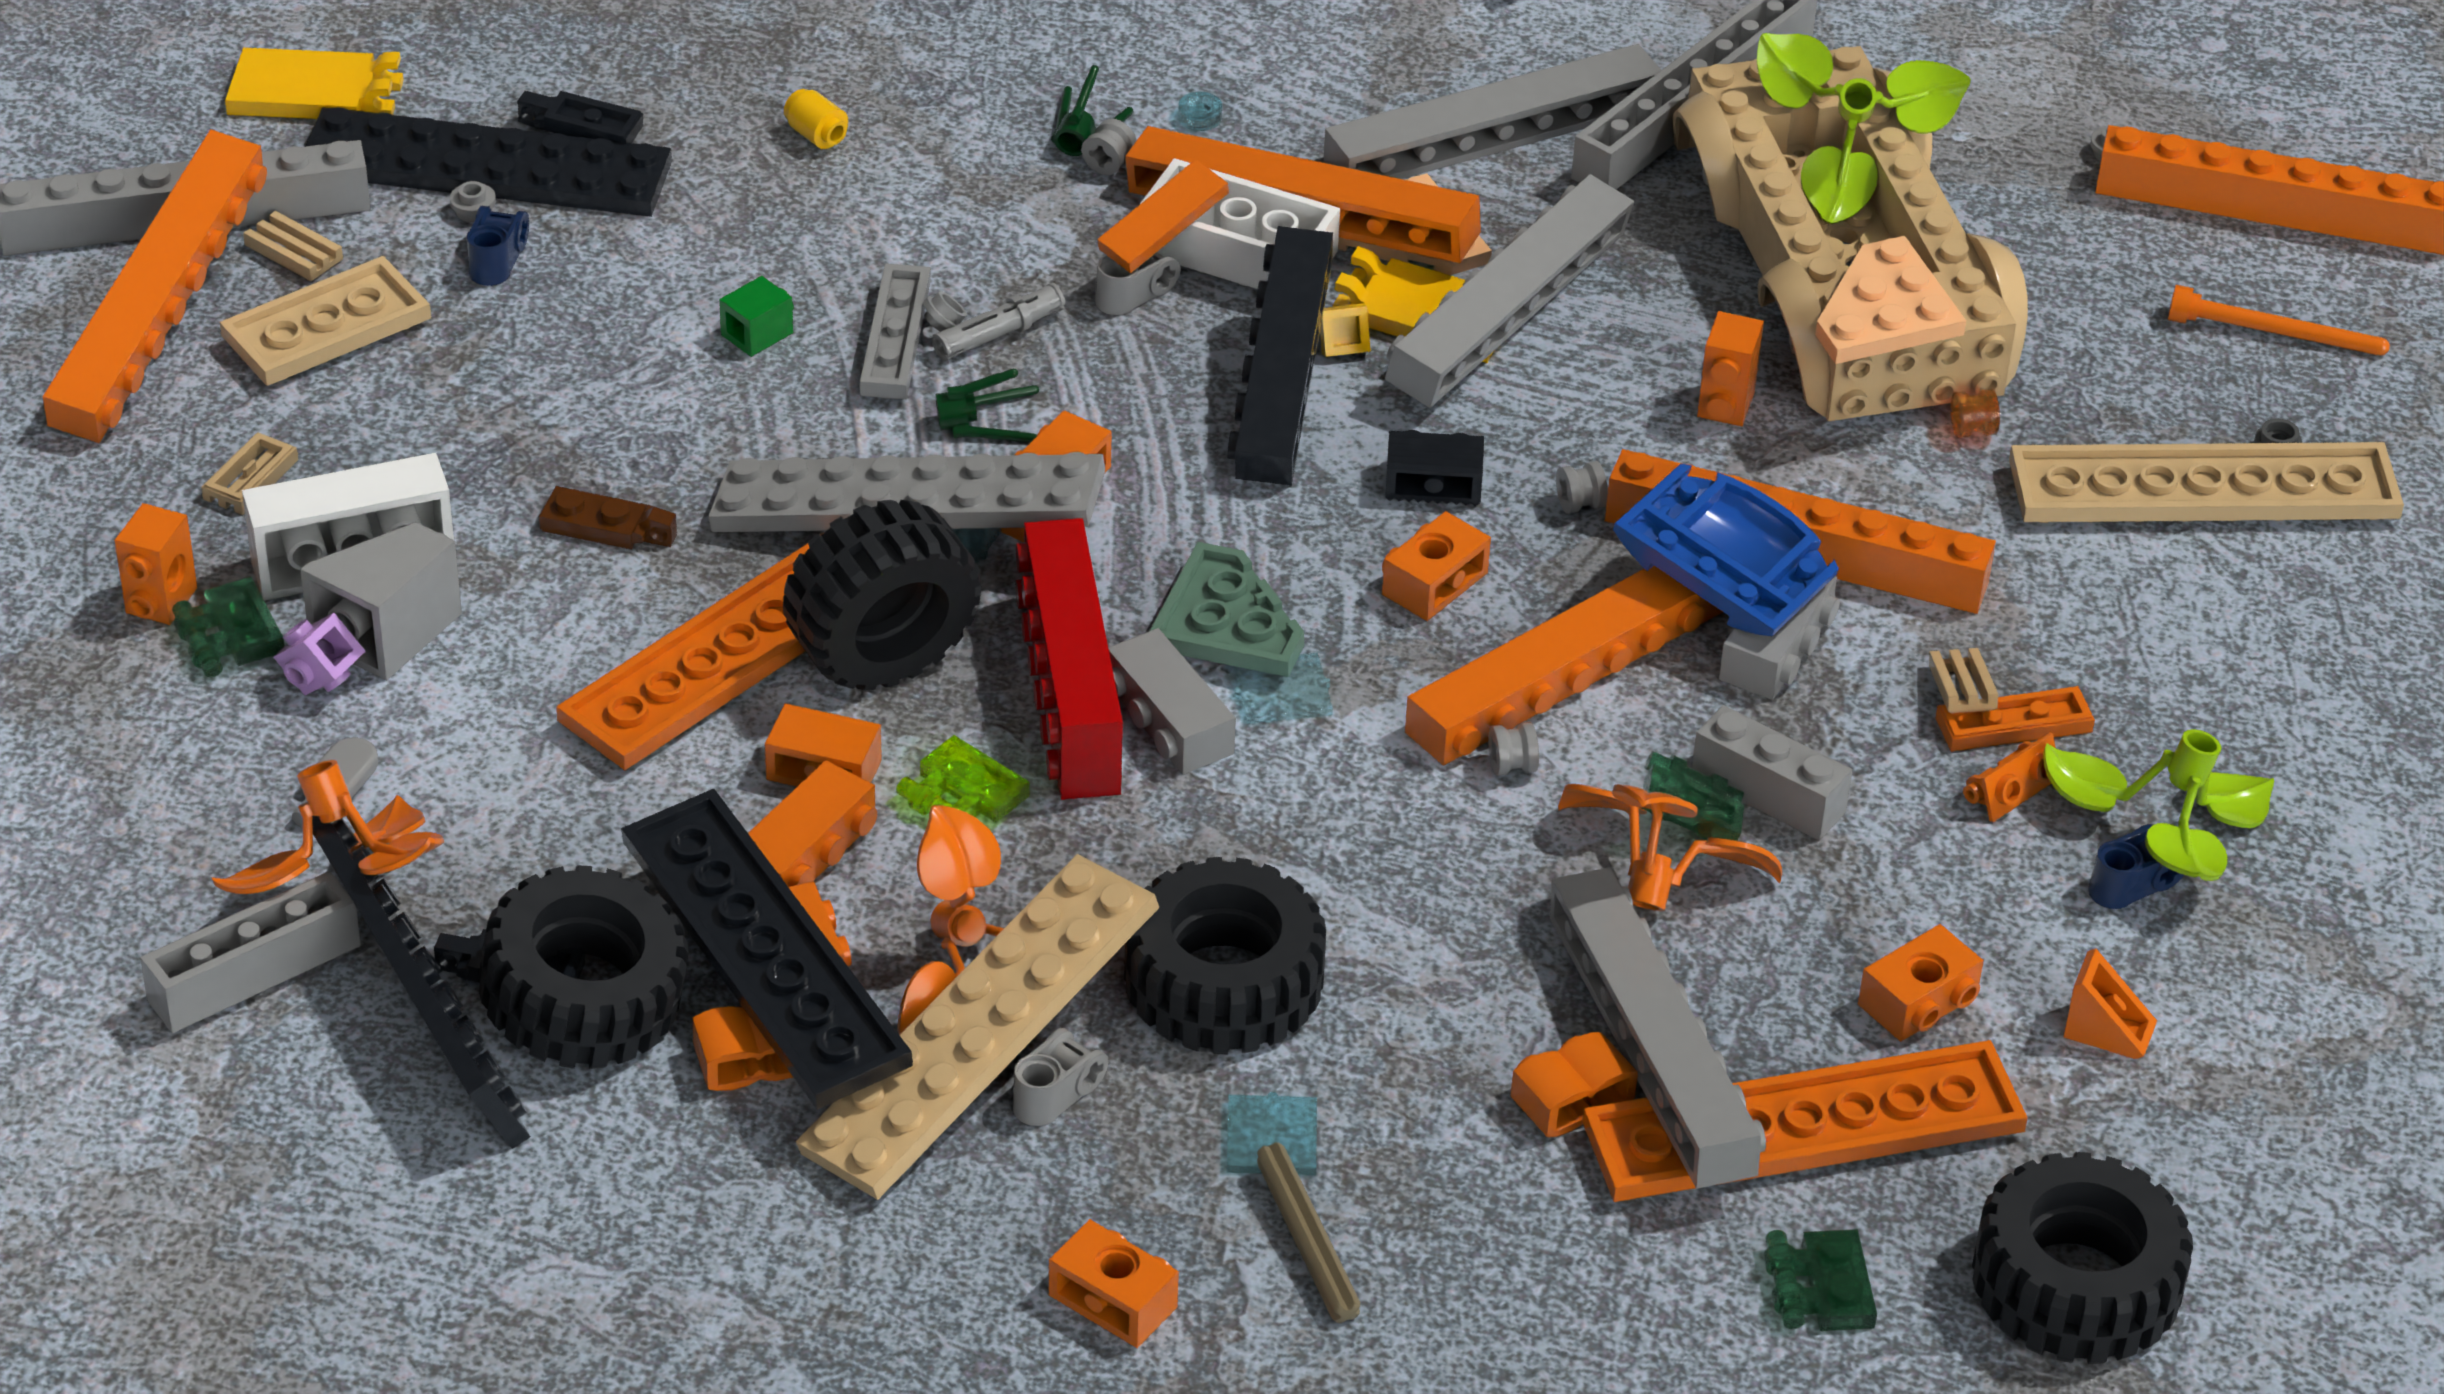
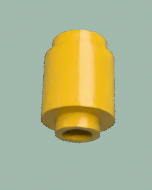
M799 89L789 96L784 106V116L787 118L789 126L820 149L831 148L840 143L846 136L849 122L846 112L815 90Z

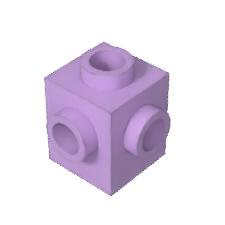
M332 613L313 624L304 619L291 628L283 636V639L288 644L273 658L282 667L289 682L298 687L304 695H307L321 687H324L329 692L339 686L350 676L351 673L348 668L365 652V649L338 616Z

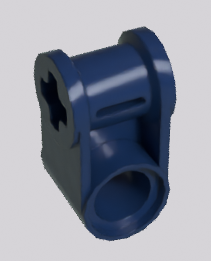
M482 205L479 207L475 221L467 233L469 276L472 281L480 285L493 286L503 283L510 277L514 264L520 252H523L528 239L529 214L526 211H518L515 215L491 211L490 206Z
M2152 824L2143 825L2134 832L2116 840L2105 842L2099 847L2088 887L2089 895L2094 902L2109 909L2125 908L2131 903L2158 891L2168 890L2182 879L2183 874L2163 866L2148 852L2145 845V836Z

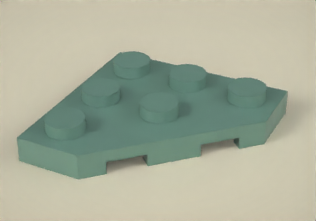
M1197 542L1149 630L1159 628L1182 656L1289 677L1305 646L1304 630L1295 619H1289L1282 609V601L1265 579L1260 580L1252 570V561L1243 550Z

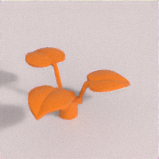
M327 760L309 766L297 775L307 800L306 803L298 806L303 824L302 846L298 850L271 855L230 877L222 879L211 878L216 887L235 894L264 892L292 880L310 866L307 858L313 854L312 816H319L321 823H330L345 816L355 830L354 835L359 841L353 848L356 850L364 845L374 852L358 863L360 872L367 875L383 874L404 867L424 853L442 845L444 839L440 834L433 832L411 833L425 823V817L420 810L408 805L399 795H396L380 813L366 824L352 803V798L338 762L336 760Z
M1567 784L1564 787L1558 811L1577 807H1599L1623 810L1629 814L1631 864L1628 876H1630L1628 889L1632 896L1633 906L1653 911H1665L1671 885L1680 887L1683 874L1694 857L1699 853L1759 868L1773 876L1778 883L1781 881L1783 873L1781 863L1770 851L1754 844L1709 837L1708 840H1695L1675 870L1670 868L1672 859L1656 853L1662 815L1665 812L1682 817H1696L1698 808L1686 800L1662 792L1648 793L1642 788L1621 784L1614 785L1612 791L1582 784ZM1651 809L1653 816L1647 851L1642 852L1640 858L1639 814H1647V810Z
M931 806L928 824L918 849L917 873L924 889L933 896L944 900L934 908L930 923L934 934L943 940L941 947L947 950L955 972L949 965L940 961H932L915 972L905 989L900 1005L897 1024L899 1035L965 969L956 946H972L980 941L984 934L997 936L1004 929L987 924L983 913L977 907L966 904L975 897L974 887L987 886L997 878L1001 865L999 844L990 829L976 817L948 806Z

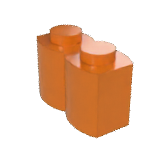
M715 1007L693 1017V1045L708 1090L729 1091L749 1086L759 1080L780 1081L794 1078L742 1007Z
M1591 1032L1568 1039L1558 1051H1547L1524 1058L1513 1070L1510 1097L1546 1137H1557L1569 1133L1583 1124L1584 1108L1633 1100L1635 1098L1638 1071L1601 1032Z

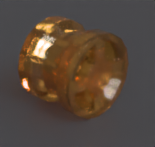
M1993 389L1981 390L1977 395H1969L1966 391L1953 393L1950 414L1952 428L1957 438L1970 437L1973 432H1981L1984 436L1997 435L2000 426V408L1997 395Z

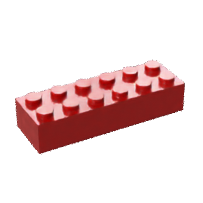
M1083 518L1024 522V543H1016L1015 547L1018 573L1024 572L1022 579L1015 581L1016 601L1018 609L1026 608L1027 610L1026 613L1021 614L1024 642L1033 643V646H1028L1027 648L1030 676H1039V680H1034L1033 688L1036 710H1045V715H1040L1042 745L1051 744L1052 748L1051 750H1046L1048 779L1058 781L1061 800L1121 795L1123 720Z

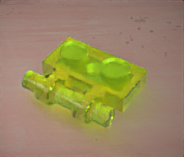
M955 735L951 736L920 761V776L925 778L924 780L917 783L907 776L902 778L896 787V793L908 800V806L921 815L930 813L932 805H943L967 812L974 817L982 814L995 823L1030 796V782ZM947 792L957 798L958 801L952 805L941 798V796Z

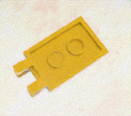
M243 47L225 98L227 115L318 119L323 107H341L348 110L389 113L393 115L395 100L382 99L379 96L388 97L391 90L401 91L404 81L403 73H392L387 70H398L401 60L400 52H384L374 61L373 53Z
M1357 246L1351 256V264L1362 268L1355 267L1351 275L1341 272L1335 282L1334 290L1345 294L1339 293L1333 303V307L1363 303L1367 306L1370 329L1397 337L1399 335L1406 336L1413 330L1416 322L1424 313L1431 314L1434 312L1443 297L1451 290L1453 292L1459 290L1465 280L1391 258L1388 264L1384 265L1373 251ZM1492 352L1487 358H1485L1482 362L1488 363V361H1489V359L1491 358L1493 352Z

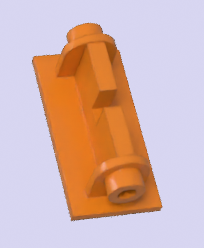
M2049 732L2037 741H2024L2018 746L2016 751L1999 761L1996 768L1990 767L1979 775L1969 777L1966 781V786L1963 788L1966 800L1972 804L1980 803L1986 805L1989 821L1994 822L2049 786L2051 782L2044 768L2043 751L2047 743L2056 748L2053 733Z

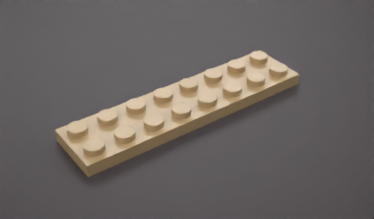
M2385 442L2011 445L2009 456L2023 522L2401 519L2404 507Z
M1076 854L900 1034L912 1051L913 1066L835 1101L795 1141L801 1155L879 1200L1159 909L1155 894Z

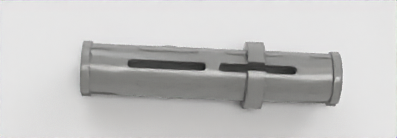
M1052 282L1022 297L1016 294L1007 298L1005 304L933 334V347L942 361H947L958 354L974 349L1006 333L1015 330L1019 332L1031 328L1033 322L1064 310L1065 299L1063 293Z

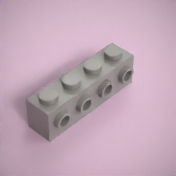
M330 871L141 956L140 960L147 1001L172 1033L179 1031L360 947L357 909L350 895Z

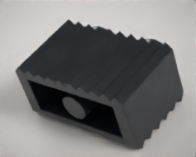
M1417 430L1389 431L1385 498L1389 501L1394 498L1398 501L1405 499L1408 502L1414 499L1418 503L1422 500L1427 503L1433 500L1437 504L1443 501L1445 504L1453 502L1456 505L1462 502L1464 505L1472 503L1474 506H1477L1481 502L1484 436H1472L1465 433H1422Z

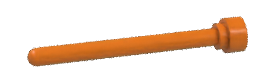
M2175 284L2167 319L2186 324L2187 320L2196 321V318L2200 317L2378 356L2385 355L2390 349L2388 340L2382 337L2201 299L2202 294L2193 293L2194 288Z

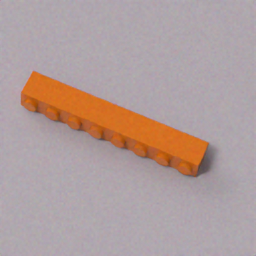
M2108 125L2096 185V194L2444 255V181L2433 182L2410 178L2398 173L2387 174L2361 169L2352 165L2342 166L2319 162L2312 158H2296L2273 154L2266 150L2233 147L2221 142L2210 143L2183 138L2175 134L2164 135L2141 131L2134 127Z
M1151 126L1146 127L1125 155L1128 190L1134 194L1146 196L1174 158L1189 163L1197 159L1209 169L1339 207V238L1461 263L1481 233L1479 195Z
M212 129L209 130L42 396L47 426L100 444L109 427L114 428L118 424L123 412V405L130 393H136L139 390L144 378V370L152 358L157 359L160 356L165 344V336L172 325H178L182 320L187 300L193 291L197 292L203 286L208 266L213 258H219L222 255L226 246L227 235L234 225H239L244 219L247 203L253 193H259L262 190L267 177V168L263 166L261 145Z
M1622 449L1609 478L1605 522L1615 524L1681 463ZM1692 465L1688 476L1715 481L1717 472ZM1727 475L1766 494L1803 521L1821 540L1817 550L1821 553L1826 565L1828 566L1835 560L1839 567L1836 575L1838 580L1978 614L1989 584L1996 540L1882 513L1877 510L1853 506L1828 498L1796 492L1784 487H1776L1735 475Z
M1653 566L1648 571L1642 569L1407 696L1405 733L1444 766L1462 755L1465 756L1472 753L1477 747L1488 742L1491 726L1502 725L1506 729H1513L1531 717L1545 713L1553 705L1571 695L1583 692L1591 684L1611 673L1621 671L1640 657L1659 650L1664 644L1680 635L1694 631L1700 624L1719 615L1723 611L1656 566Z

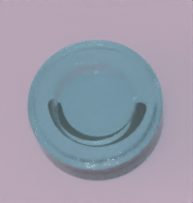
M1198 91L1183 96L1178 103V120L1182 126L1190 130L1207 131L1214 129L1222 120V102L1218 97L1208 92Z

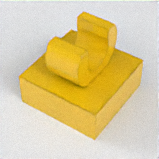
M1365 304L1324 308L1320 328L1322 355L1330 357L1371 352L1368 311Z

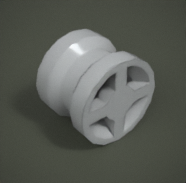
M1106 119L1096 128L1095 133L1091 134L1082 144L1081 152L1083 159L1095 172L1102 175H1112L1123 165L1124 160H1126L1125 155L1137 141L1132 129L1124 122L1117 119Z
M1598 461L1585 463L1581 469H1574L1571 466L1558 468L1556 488L1561 507L1566 514L1579 512L1582 506L1589 505L1593 509L1606 507L1608 485L1604 470Z
M1532 722L1520 723L1515 729H1506L1502 725L1490 727L1488 735L1489 755L1492 769L1496 776L1507 775L1511 769L1521 768L1526 773L1538 770L1539 746L1536 730Z

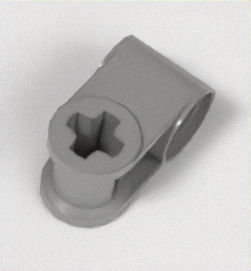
M1156 252L1130 274L1110 257L1104 256L1097 264L1096 307L1110 315L1130 313L1134 308L1170 291L1179 278L1181 271L1180 263L1173 257H1163Z
M1065 1028L1055 1030L1044 1043L1020 1059L1015 1065L1013 1112L1015 1117L1021 1122L1032 1126L1048 1125L1055 1121L1066 1109L1082 1096L1091 1093L1100 1084L1108 1068V1056L1100 1050L1090 1051L1074 1041V1035Z

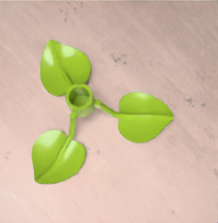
M1762 33L1758 42V74L1766 93L1777 104L1786 108L1799 109L1808 104L1813 92L1819 97L1839 96V113L1848 121L1843 150L1841 151L1834 146L1820 147L1806 158L1801 170V186L1806 198L1823 221L1829 224L1839 223L1853 217L1869 202L1876 189L1878 170L1875 160L1866 153H1851L1857 123H1862L1871 117L1876 103L1886 108L1896 107L1897 120L1907 130L1919 134L1933 133L1942 129L1951 121L1971 83L1968 75L1952 66L1934 61L1916 60L1899 65L1888 75L1886 88L1892 99H1887L1880 91L1876 92L1873 84L1862 78L1851 79L1844 86L1837 84L1832 88H1821L1820 86H1823L1830 80L1833 72L1831 53L1821 41L1803 34Z
M2196 729L2185 731L2175 752L2168 749L2164 750L2161 759L2128 788L2126 778L2121 771L2105 760L2087 754L2062 751L2048 743L2043 751L2044 768L2053 787L2066 800L2093 811H2111L2115 806L2116 799L2128 801L2163 769L2168 767L2171 783L2177 788L2187 791L2178 827L2167 823L2152 825L2146 833L2145 845L2150 855L2163 866L2189 877H2200L2205 881H2216L2223 875L2227 866V853L2223 844L2214 834L2205 830L2189 829V818L2195 799L2197 804L2207 806L2208 812L2215 819L2225 824L2240 828H2255L2260 826L2267 817L2270 797L2274 787V778L2211 772L2221 752V744L2209 733Z

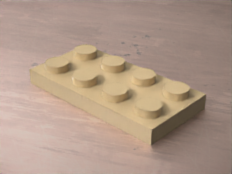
M381 256L220 321L222 338L263 383L269 386L431 319V310L427 300L384 256Z

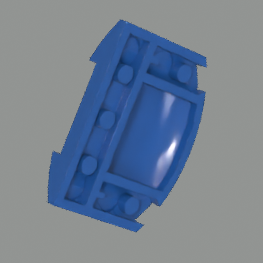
M1681 463L1614 524L1613 531L1630 554L1646 571L1656 566L1726 613L1729 616L1728 626L1745 632L1772 637L1837 575L1839 567L1835 560L1828 566L1826 565L1821 553L1817 550L1821 540L1803 521L1774 499L1739 480L1718 472L1715 481L1688 476L1692 465Z

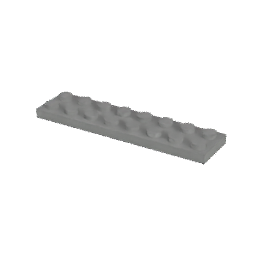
M1071 452L1065 455L1023 453L1012 456L976 454L958 457L929 455L926 457L903 458L891 455L879 458L839 456L832 459L791 457L785 460L745 458L729 462L708 518L712 532L827 531L831 528L829 525L840 516L843 519L851 516L853 509L863 505L875 507L878 501L889 499L897 501L899 504L902 499L930 506L946 520L951 529L1023 528L1024 522L1083 518L1084 526L1087 527L1091 521L1106 469L1103 454H1084L1082 452Z

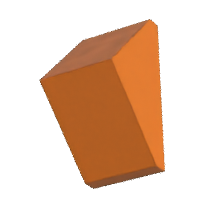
M2096 948L2089 950L2073 988L2064 1038L2133 1059L2144 1057L2157 1023L2156 1018Z

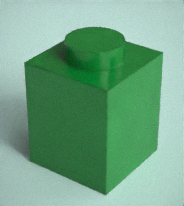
M763 276L754 279L719 299L721 335L750 357L793 334L794 305L792 297L783 288L777 287Z

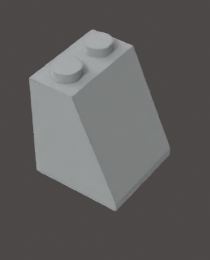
M417 522L309 562L300 569L306 619L310 624H313L335 613L365 649V652L353 664L386 681L462 614L455 541L448 538L445 534L436 532Z

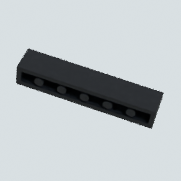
M1278 226L1275 244H1266L1263 271L1269 272L1268 281H1259L1256 298V308L1262 309L1261 318H1252L1249 345L1255 346L1253 355H1245L1242 370V383H1248L1246 393L1238 392L1235 406V421H1241L1239 431L1230 432L1227 458L1235 460V479L1292 486L1333 262V232Z

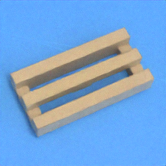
M277 211L269 215V223L263 219L256 224L257 231L249 228L243 233L245 246L309 281H313L343 260L342 246Z
M257 432L201 487L203 500L211 503L217 498L220 507L227 509L233 504L235 513L244 515L242 490L275 484L298 461L297 447ZM267 448L268 450L257 461H255V459ZM243 472V474L229 488H227V486Z
M1969 648L1968 657L1962 658L1959 649L1949 650V659H1943L1939 650L1929 651V667L1948 712L1961 713L1998 709V692L1978 648ZM1969 670H1970V672H1971V674H1972V677H1973V679H1974V681H1975V684H1976V686H1977V688H1978V691H1979V693H1980L1982 699H1978V693H1977V690H1976V688H1975V686H1974V683H1973V681H1972V679H1971V676H1970V674H1969V672H1968ZM1949 672H1955L1960 690L1966 700H1959Z

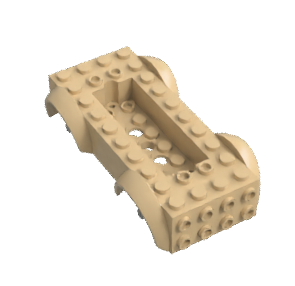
M1861 46L1840 47L1829 50L1833 60V72L1830 80L1823 86H1820L1821 88H1832L1837 84L1844 86L1851 79L1862 78L1871 82L1876 92L1880 91L1884 97L1892 99L1886 88V80L1891 71L1873 68ZM1757 59L1693 68L1691 71L1689 98L1673 113L1674 144L1677 150L1696 147L1703 166V181L1709 187L1716 220L1739 229L1762 274L1758 282V302L1760 306L1764 307L1776 300L1789 332V349L1796 356L1803 397L1807 406L1826 417L1828 421L2003 396L2005 388L2016 374L2025 341L2028 320V296L2024 274L2017 257L2008 247L1985 236L1965 233L1930 171L1932 133L1919 134L1907 130L1897 120L1896 107L1886 108L1876 103L1871 117L1862 123H1857L1851 153H1866L1875 160L1878 170L1876 189L1869 202L1853 217L1839 223L1829 224L1823 221L1806 198L1801 186V170L1806 158L1820 147L1834 146L1841 151L1843 150L1848 121L1839 113V96L1819 97L1813 92L1807 105L1799 109H1791L1777 104L1766 93L1758 74ZM1905 236L1966 319L1964 335L1835 364L1815 336L1818 318L1849 268L1845 264L1854 260L1864 244Z

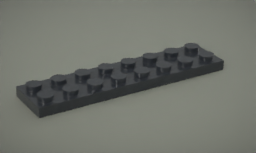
M341 107L322 108L305 145L306 147L330 144L335 141L361 140L367 180L371 184L451 193L456 187L465 182L477 181L491 187L495 192V198L649 217L653 215L672 163L671 148L653 146L647 143L624 144L604 138L593 139L567 136L561 133L550 134L525 131L518 128H499L477 125L475 123H457L434 120L432 118H414L391 115L389 113L363 112Z
M714 788L621 828L624 845L664 900L671 906L672 911L678 916L685 929L817 1110L913 1066L910 1048Z
M312 816L314 837L468 1095L512 1149L531 1137L520 1120V1117L526 1114L527 1110L510 1086L502 1090L505 1086L503 1078L506 1076L488 1050L482 1054L480 1053L484 1050L481 1045L484 1039L467 1015L459 1019V1016L462 1015L460 1008L463 1005L446 980L438 984L437 981L441 979L439 974L442 970L425 946L417 949V946L420 945L419 939L422 937L405 912L397 916L396 912L400 910L398 907L401 904L400 900L384 878L378 882L376 881L379 874L367 875L360 872L358 863L371 854L364 845L356 850L353 848L359 841L343 818L330 823H321L319 816Z

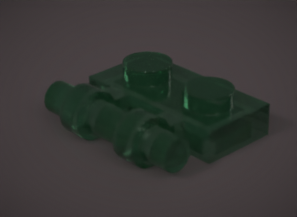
M252 577L204 590L206 604L192 608L190 602L183 600L177 602L172 608L175 616L174 627L179 637L188 641L190 645L188 647V654L194 666L202 669L207 677H216L222 672L223 666L220 658L232 654L237 666L274 656L285 646L283 635ZM216 626L220 631L210 635L205 633L206 629Z
M1652 751L1644 766L1648 773L1644 778L1643 789L1648 793L1662 792L1679 797L1698 808L1696 817H1682L1663 812L1662 821H1670L1695 832L1704 840H1708L1709 837L1738 840L1742 830L1744 804L1741 802L1744 792L1729 786L1728 779L1715 773L1707 776L1687 767V761L1673 754L1670 758H1667ZM1641 808L1652 814L1651 809Z
M1858 1229L1803 1232L1802 1249H1795L1792 1245L1788 1244L1787 1234L1782 1230H1773L1766 1234L1767 1249L1763 1254L1766 1271L1769 1275L1773 1276L1775 1288H1773L1771 1293L1774 1309L1782 1315L1783 1324L1786 1328L1797 1329L1803 1326L1805 1323L1804 1315L1808 1314L1817 1315L1820 1331L1875 1328L1877 1310ZM1796 1276H1808L1810 1287L1804 1288L1797 1282Z

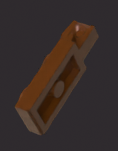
M555 486L539 515L540 529L543 532L632 550L635 543L643 542L671 547L677 536L676 513L653 507L649 504Z

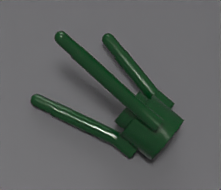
M1097 65L1091 66L1076 105L1070 113L1072 88L1070 86L1064 88L1057 125L1051 141L1066 155H1082V144L1091 134L1095 133V121L1084 109L1099 72ZM1126 107L1113 119L1125 122L1133 114L1134 110L1132 107Z
M1014 368L965 385L947 387V392L935 394L940 431L952 429L954 439L970 436L1031 443L1037 437L1034 433L969 426V422L977 421L976 406L1034 395L1039 392V387L1032 385L974 396V392L1017 377L1018 370Z

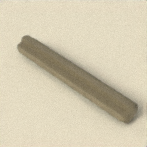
M1279 1142L1269 1146L1263 1145L1257 1151V1164L1331 1318L1337 1323H1343L1348 1319L1354 1320L1360 1314L1359 1307L1361 1302L1285 1147Z

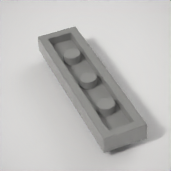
M885 263L860 378V396L907 400L925 312L923 302L928 297L931 283V267Z

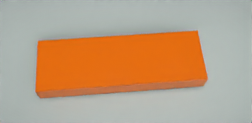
M1195 159L1097 239L1099 250L1131 274L1229 193L1228 183Z
M2079 686L1998 697V709L1991 711L1950 713L1945 704L1937 705L1935 716L1951 752L2038 740L2049 732L2053 733L2054 738L2093 732L2095 722Z

